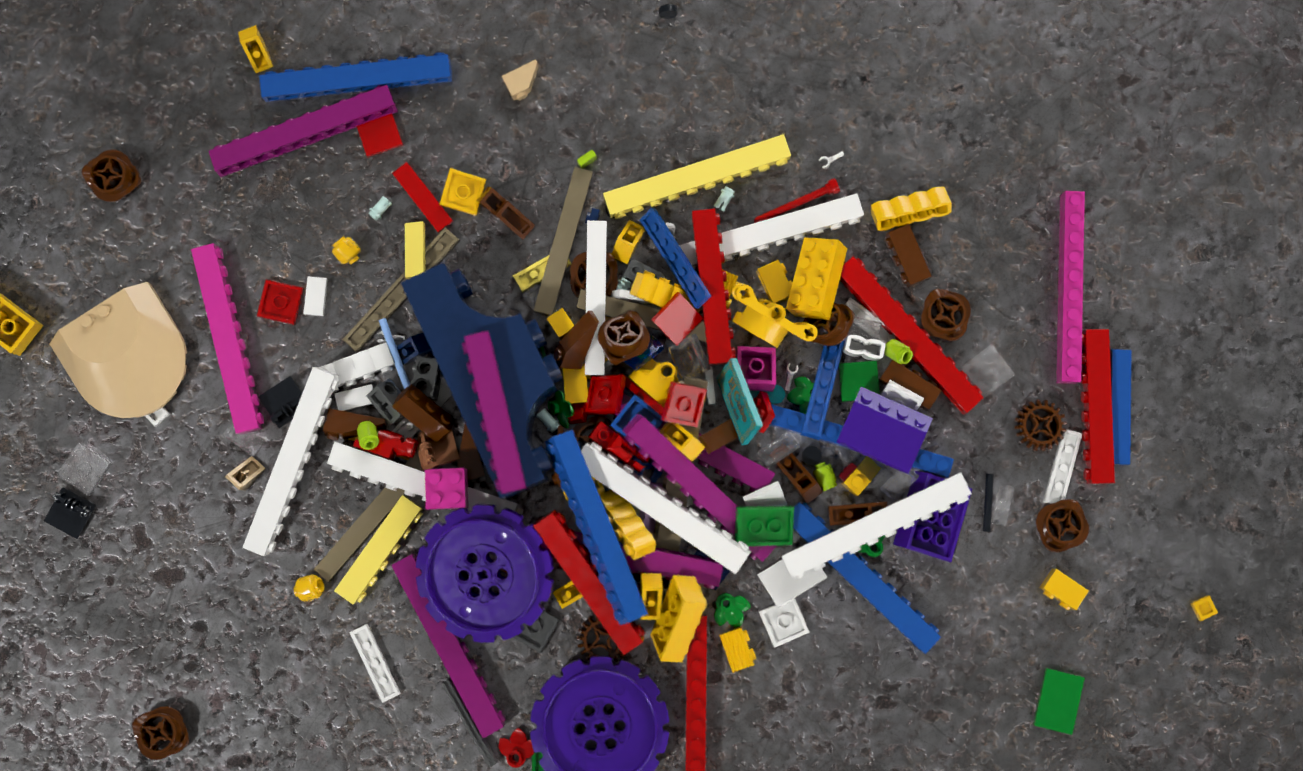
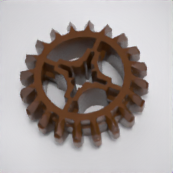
M1037 399L1035 404L1030 401L1028 406L1023 405L1022 410L1024 412H1017L1021 418L1014 419L1015 422L1019 423V425L1014 426V429H1020V432L1016 433L1017 437L1023 436L1020 443L1028 441L1026 448H1030L1033 444V451H1037L1039 447L1041 451H1045L1046 447L1050 450L1053 449L1052 444L1055 446L1059 445L1057 439H1064L1060 432L1065 433L1067 431L1065 428H1062L1063 425H1067V422L1061 421L1065 414H1058L1061 411L1060 407L1054 410L1055 403H1051L1048 406V400H1044L1041 404L1040 399ZM1043 410L1047 412L1048 415L1041 418L1038 415H1035L1033 411ZM1028 417L1032 425L1029 431L1026 428ZM1052 420L1054 421V432H1053V434L1051 433L1052 430H1051L1050 427H1049L1050 422H1051ZM1045 421L1042 425V428L1036 430L1039 426V422ZM1041 433L1048 439L1046 441H1038L1032 436Z
M596 615L595 621L592 617H589L588 620L591 624L588 625L586 622H583L582 625L586 630L579 629V632L584 635L577 637V640H583V643L578 644V648H585L581 651V655L587 652L589 654L586 657L587 661L590 660L591 656H610L615 662H618L619 660L616 655L618 654L620 657L624 655L618 647L615 651L610 644L611 636L606 640L607 645H603V643L595 645L600 639V634L608 636L609 633L603 632L597 624H601ZM593 628L596 640L588 645V632ZM597 647H603L609 655H598L592 650Z

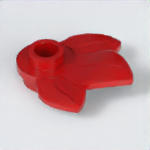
M517 728L510 736V739L500 738L499 750L506 756L507 763L513 768L521 767L525 760L532 757L535 753L531 740L527 741V737L521 728ZM515 754L519 756L518 761L514 759Z

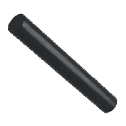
M986 474L983 517L984 532H991L994 474Z

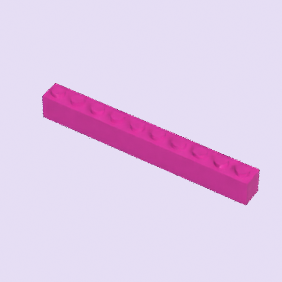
M1065 191L1060 195L1056 383L1077 384L1081 382L1085 191Z
M214 243L193 248L191 252L235 433L242 435L263 429L264 419L262 413L258 411V396L253 391L255 382L249 374L250 362L244 354L246 345L239 334L241 332V325L239 321H236L235 313H237L235 303L231 301L232 289L226 281L228 272L222 264L221 259L224 258L222 249L218 248Z

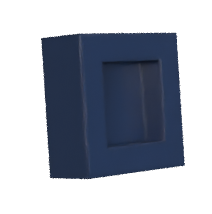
M592 208L591 213H587L585 223L587 221H598L600 209Z

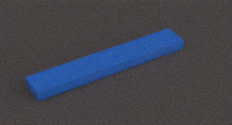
M651 207L640 219V222L693 306L700 308L711 297V294L656 208Z
M845 340L834 346L823 345L800 435L820 440Z
M1112 349L1110 365L1114 464L1130 465L1132 350Z

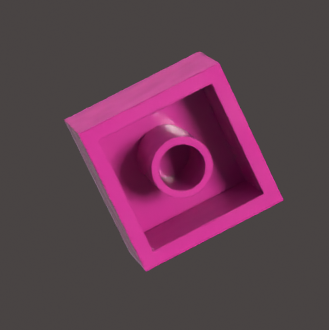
M737 346L736 358L749 390L773 392L776 386V348Z
M467 469L425 470L426 509L469 508Z

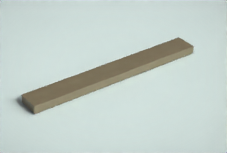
M574 167L534 312L551 316L554 312L593 171Z
M446 227L425 248V271L437 266L460 241ZM405 271L342 339L357 353L381 328L378 320L383 318L388 320L407 299L401 282L407 280L405 278Z
M581 289L577 309L586 311V290ZM605 295V316L614 318L629 310H635L644 321L645 327L660 330L651 321L660 310ZM701 321L686 338L706 343L704 322Z
M416 452L414 457L406 462L405 466L422 471L419 455ZM384 488L314 570L327 582H330L390 513L400 497L405 495V490L397 488V491Z

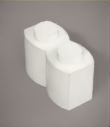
M849 335L845 339L843 352L849 356H862L870 361H878L883 358L886 344L876 339L866 340L859 335Z

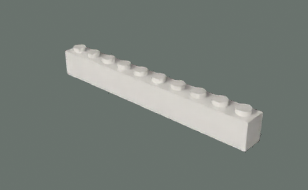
M858 194L723 232L722 244H719L720 252L724 251L726 262L732 260V256L740 255V257L751 254L752 250L764 251L773 244L781 246L788 243L787 240L790 239L798 241L804 239L807 234L812 233L815 236L824 233V229L831 228V230L841 228L842 224L848 222L849 225L859 223L864 213ZM695 241L679 245L696 270Z
M319 367L312 368L242 548L262 556L272 553L275 549L276 542L274 540L276 535H279L282 531L283 524L281 522L283 517H286L289 513L290 506L288 504L290 499H293L296 495L297 488L295 487L297 481H300L303 477L304 470L302 469L304 463H307L310 459V448L317 441L318 434L316 433L318 428L322 427L325 416L323 415L325 410L329 409L332 403V398L330 397L339 385V380H337L339 375Z
M334 442L327 464L332 465V470L342 473L344 469L350 471V476L360 479L362 475L368 477V482L379 485V482L386 484L385 488L394 491L400 488L405 490V495L415 497L417 494L423 496L422 500L426 501L425 472ZM468 487L469 508L467 509L471 512L475 504H494L498 512H502L504 508H509L516 512L518 510L519 504Z
M589 442L584 445L581 452L592 477L736 574L751 553L745 543L741 541L736 542L732 539L730 533L725 530L721 532L715 528L716 524L711 520H704L699 517L700 514L693 508L687 509L684 507L680 499L676 497L671 498L666 494L667 491L660 486H653L650 483V479L644 475L639 476L634 473L635 470L631 466L619 463L615 455L611 453L606 454L597 443L592 442L591 444Z
M958 473L782 555V558L791 577L796 576L799 579L807 575V570L814 568L816 571L825 567V562L829 560L836 562L842 559V554L848 551L850 554L861 550L860 546L865 543L868 546L877 543L880 536L885 535L886 538L897 533L896 529L902 526L904 529L915 525L914 521L919 518L924 521L932 517V512L939 510L941 513L951 508L949 504L956 501L958 504L969 500L968 496L971 495V492L962 473Z

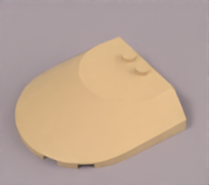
M148 282L123 288L59 329L50 342V346L82 397L98 411L117 418H139L161 409L175 396L176 390L186 374L187 349L183 336L153 286Z

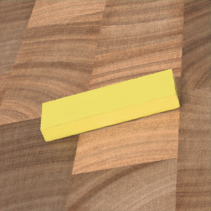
M423 221L405 223V278L409 279L425 271V223Z
M549 255L513 275L522 293L542 282ZM568 260L567 267L571 266L570 260Z

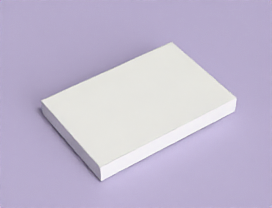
M783 559L757 574L777 608L827 579L822 568L816 571L814 568L807 570L808 574L799 579L796 576L791 577Z

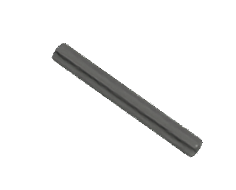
M452 679L446 680L442 683L444 689L488 767H492L498 762L487 740L481 736Z

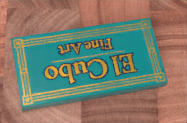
M731 358L716 379L741 445H748L763 424L737 358Z

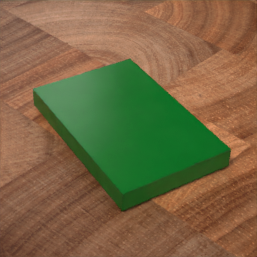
M794 506L736 507V542L741 541L747 546L793 545Z
M1045 668L1033 725L1072 735L1085 677Z

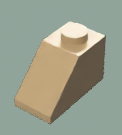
M536 59L502 76L513 101L516 99L522 100L531 92L539 68Z

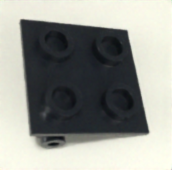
M289 376L258 396V398L270 414L271 421L278 428H281L293 419L302 392L292 377Z
M62 487L59 493L56 492L53 495L55 501L44 522L78 539L96 505Z

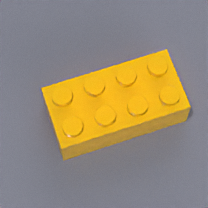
M804 237L786 309L795 317L830 320L847 253V248L840 240Z
M0 293V346L11 354L20 356L42 329L43 325Z
M673 575L661 605L660 620L655 621L650 633L659 659L662 662H683L685 654L688 653L689 644L694 638L696 627L700 623L703 610L706 609V599L694 576Z

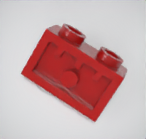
M760 391L753 401L763 424L758 432L764 433L774 419L775 414L768 394Z

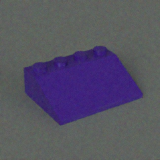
M861 387L836 443L909 474L933 418Z
M914 470L907 497L945 479L930 473ZM969 500L958 504L957 501L949 504L951 508L941 513L939 510L932 512V517L924 521L919 518L914 521L915 525L904 529L903 526L898 528L893 545L951 562Z

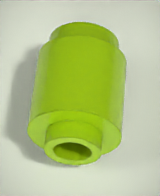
M891 339L886 343L884 354L899 364L910 362L913 356L910 347L896 339Z
M370 421L361 422L357 428L359 444L363 449H373L379 444L376 426Z
M826 462L815 465L816 470L813 473L823 492L838 486L831 464L827 465Z

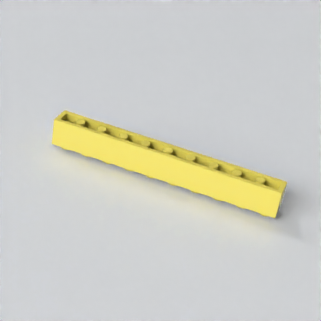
M783 134L605 192L603 197L610 218L615 217V219L625 217V213L631 211L633 213L641 212L644 210L643 207L646 206L656 207L661 205L662 201L668 199L669 201H675L680 198V195L686 193L689 196L696 194L702 188H705V190L714 188L720 182H723V184L730 183L738 176L745 178L752 175L754 171L759 170V172H763L775 164L777 166L785 165L788 163L787 160H790L791 153Z

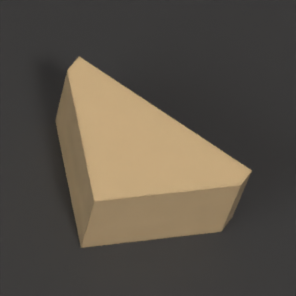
M251 456L225 477L239 490L246 491L266 468Z

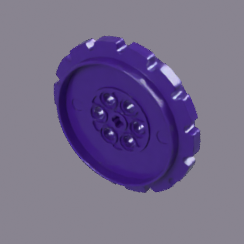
M475 504L472 507V512L467 508L456 509L445 516L446 523L438 521L425 536L428 546L423 545L419 548L416 560V568L422 571V574L416 577L420 597L428 598L429 602L425 605V608L436 622L445 621L447 623L446 630L464 639L468 634H471L474 642L492 643L497 639V635H500L503 640L515 637L524 630L523 623L531 626L544 611L541 601L547 602L550 599L554 580L547 575V573L554 569L550 550L541 547V543L544 541L533 527L534 525L525 526L523 524L524 517L516 511L504 508L502 512H498L494 504ZM489 552H494L497 560H492L489 557ZM470 553H475L478 560L473 561L470 558ZM500 569H506L508 576L501 575ZM462 570H466L469 573V578L463 577ZM483 570L487 571L486 577L482 575ZM473 586L479 588L480 594L473 592ZM492 586H497L500 590V593H494L492 591Z
M591 656L588 664H584L581 659L570 662L562 667L563 675L561 677L553 674L545 682L540 690L544 698L542 700H535L530 719L531 722L537 725L535 729L530 731L532 747L535 753L541 752L543 754L539 759V763L544 771H654L657 768L659 760L655 756L658 753H665L669 738V732L663 729V725L669 723L668 710L665 701L656 700V697L660 694L656 684L648 675L640 678L638 676L640 669L637 666L622 659L618 664L614 665L610 656ZM606 704H612L614 710L611 713H605L603 707ZM587 705H591L595 709L590 715L585 714L583 711ZM618 720H622L625 723L624 728L621 730L614 728V723ZM600 722H603V727L605 728H600V730L597 731L595 724H600ZM577 723H583L586 729L580 733L574 727ZM609 738H613L616 741L615 746L612 748L605 745L606 740ZM588 740L596 741L597 744L593 749H588L585 746Z

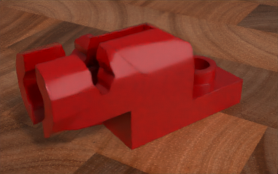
M601 421L598 422L588 436L605 451L615 455L618 460L631 466L637 472H640L644 466L637 461H633L631 459L632 456L637 457L642 462H648L650 457L646 459L638 451L639 448L636 445L632 446L621 434L614 432Z
M380 430L378 432L379 444L375 448L363 449L358 439H355L353 447L393 461L395 454L397 456L413 458L419 441L409 437L405 440L401 434L389 430Z

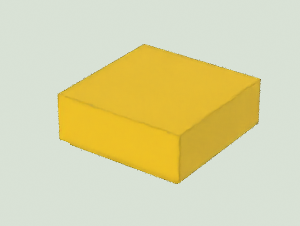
M1210 595L1190 603L1199 621L1218 614Z

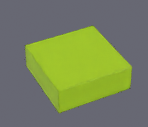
M590 150L577 159L578 166L584 169L597 160V156L593 150Z

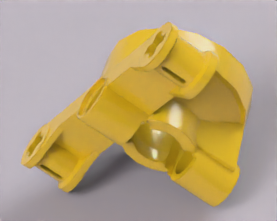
M737 283L733 286V297L746 305L744 312L737 311L732 322L776 348L779 347L788 332L805 341H813L817 337V328L807 322L792 323L785 318L786 311L783 306L772 303L765 298L757 299L753 289L746 284ZM741 290L745 292L744 296L740 293Z
M648 347L644 353L637 356L643 364L639 369L635 368L629 377L664 407L671 381L680 383L678 381L679 378H677L678 372L670 362L661 364L651 358ZM672 368V374L665 377L663 375L664 369Z

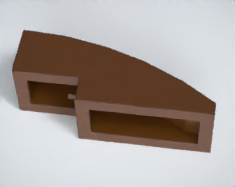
M488 186L476 200L522 240L535 227L528 218L492 187Z

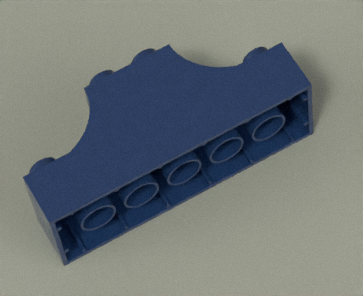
M445 263L401 282L496 488L495 479L498 476L497 472L493 471L491 467L492 451L488 452L485 440L488 439L487 431L483 432L481 420H484L482 412H478L476 404L479 397L478 393H474L471 381L475 380L473 373L470 374L467 367V362L470 359L469 355L464 353L462 343L465 342V336L485 331L490 333L527 487L526 489L502 494L501 490L497 492L500 498L509 500L549 481L546 472L554 469L553 463L545 447L540 446L534 449L532 429L541 406L558 391L555 383L564 378L553 355L550 354L543 358L538 349L547 345V342L536 319L525 322L521 314L497 318L486 316L473 310L465 301V298L474 295L465 275L462 274L460 268L450 271Z

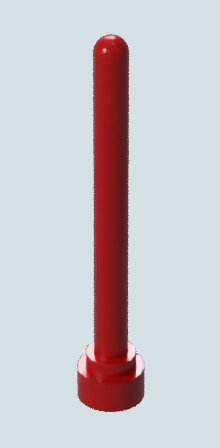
M835 178L830 179L824 184V187L755 217L754 223L774 218L827 193L829 195L839 193V185Z

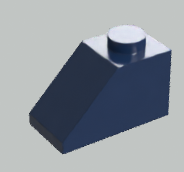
M424 332L410 336L397 346L403 366L415 361L417 357L426 356L432 351Z

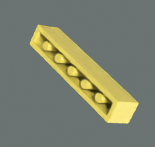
M402 495L334 591L351 604L361 603L367 595L365 593L366 589L376 583L378 572L380 570L384 571L388 566V558L391 554L395 555L400 549V541L403 538L406 539L412 532L410 527L414 522L418 523L422 518L423 513L421 512L424 508L407 496Z

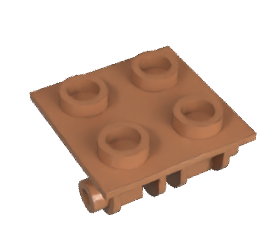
M452 429L438 442L433 441L424 432L418 434L419 445L417 451L422 471L460 459Z

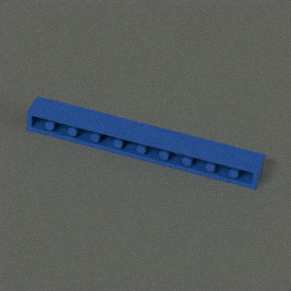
M435 53L434 56L416 55L415 58L409 59L407 57H398L396 60L391 61L379 59L378 62L373 63L361 61L355 65L342 63L337 67L324 65L319 69H314L313 67H305L300 71L287 69L282 73L268 71L264 75H259L261 97L265 102L371 91L381 85H388L389 88L452 82V71L449 55Z
M771 404L775 417L770 426L800 435L806 414ZM825 420L819 441L852 450L836 443L843 425ZM920 449L912 468L942 478H949L954 459Z
M573 430L545 441L546 451L551 456L553 468L561 481V488L567 495L569 507L574 512L578 528L581 529L584 544L590 551L591 561L599 573V580L606 590V597L612 605L615 619L619 622V625H623L647 615L648 612Z
M797 502L794 505L793 530L807 543L835 531L833 529L829 531L824 526L826 522L819 515L815 517L811 513L812 509L805 502L802 504ZM848 551L842 554L843 558L836 562H832V560L827 561L922 653L926 654L941 638L938 634L939 629L932 623L928 625L923 620L925 616L920 611H913L909 607L911 603L904 596L900 598L895 593L897 591L896 588L889 582L885 584L881 580L883 576L877 570L871 571L867 567L869 563L862 556L857 557L854 553L850 554Z

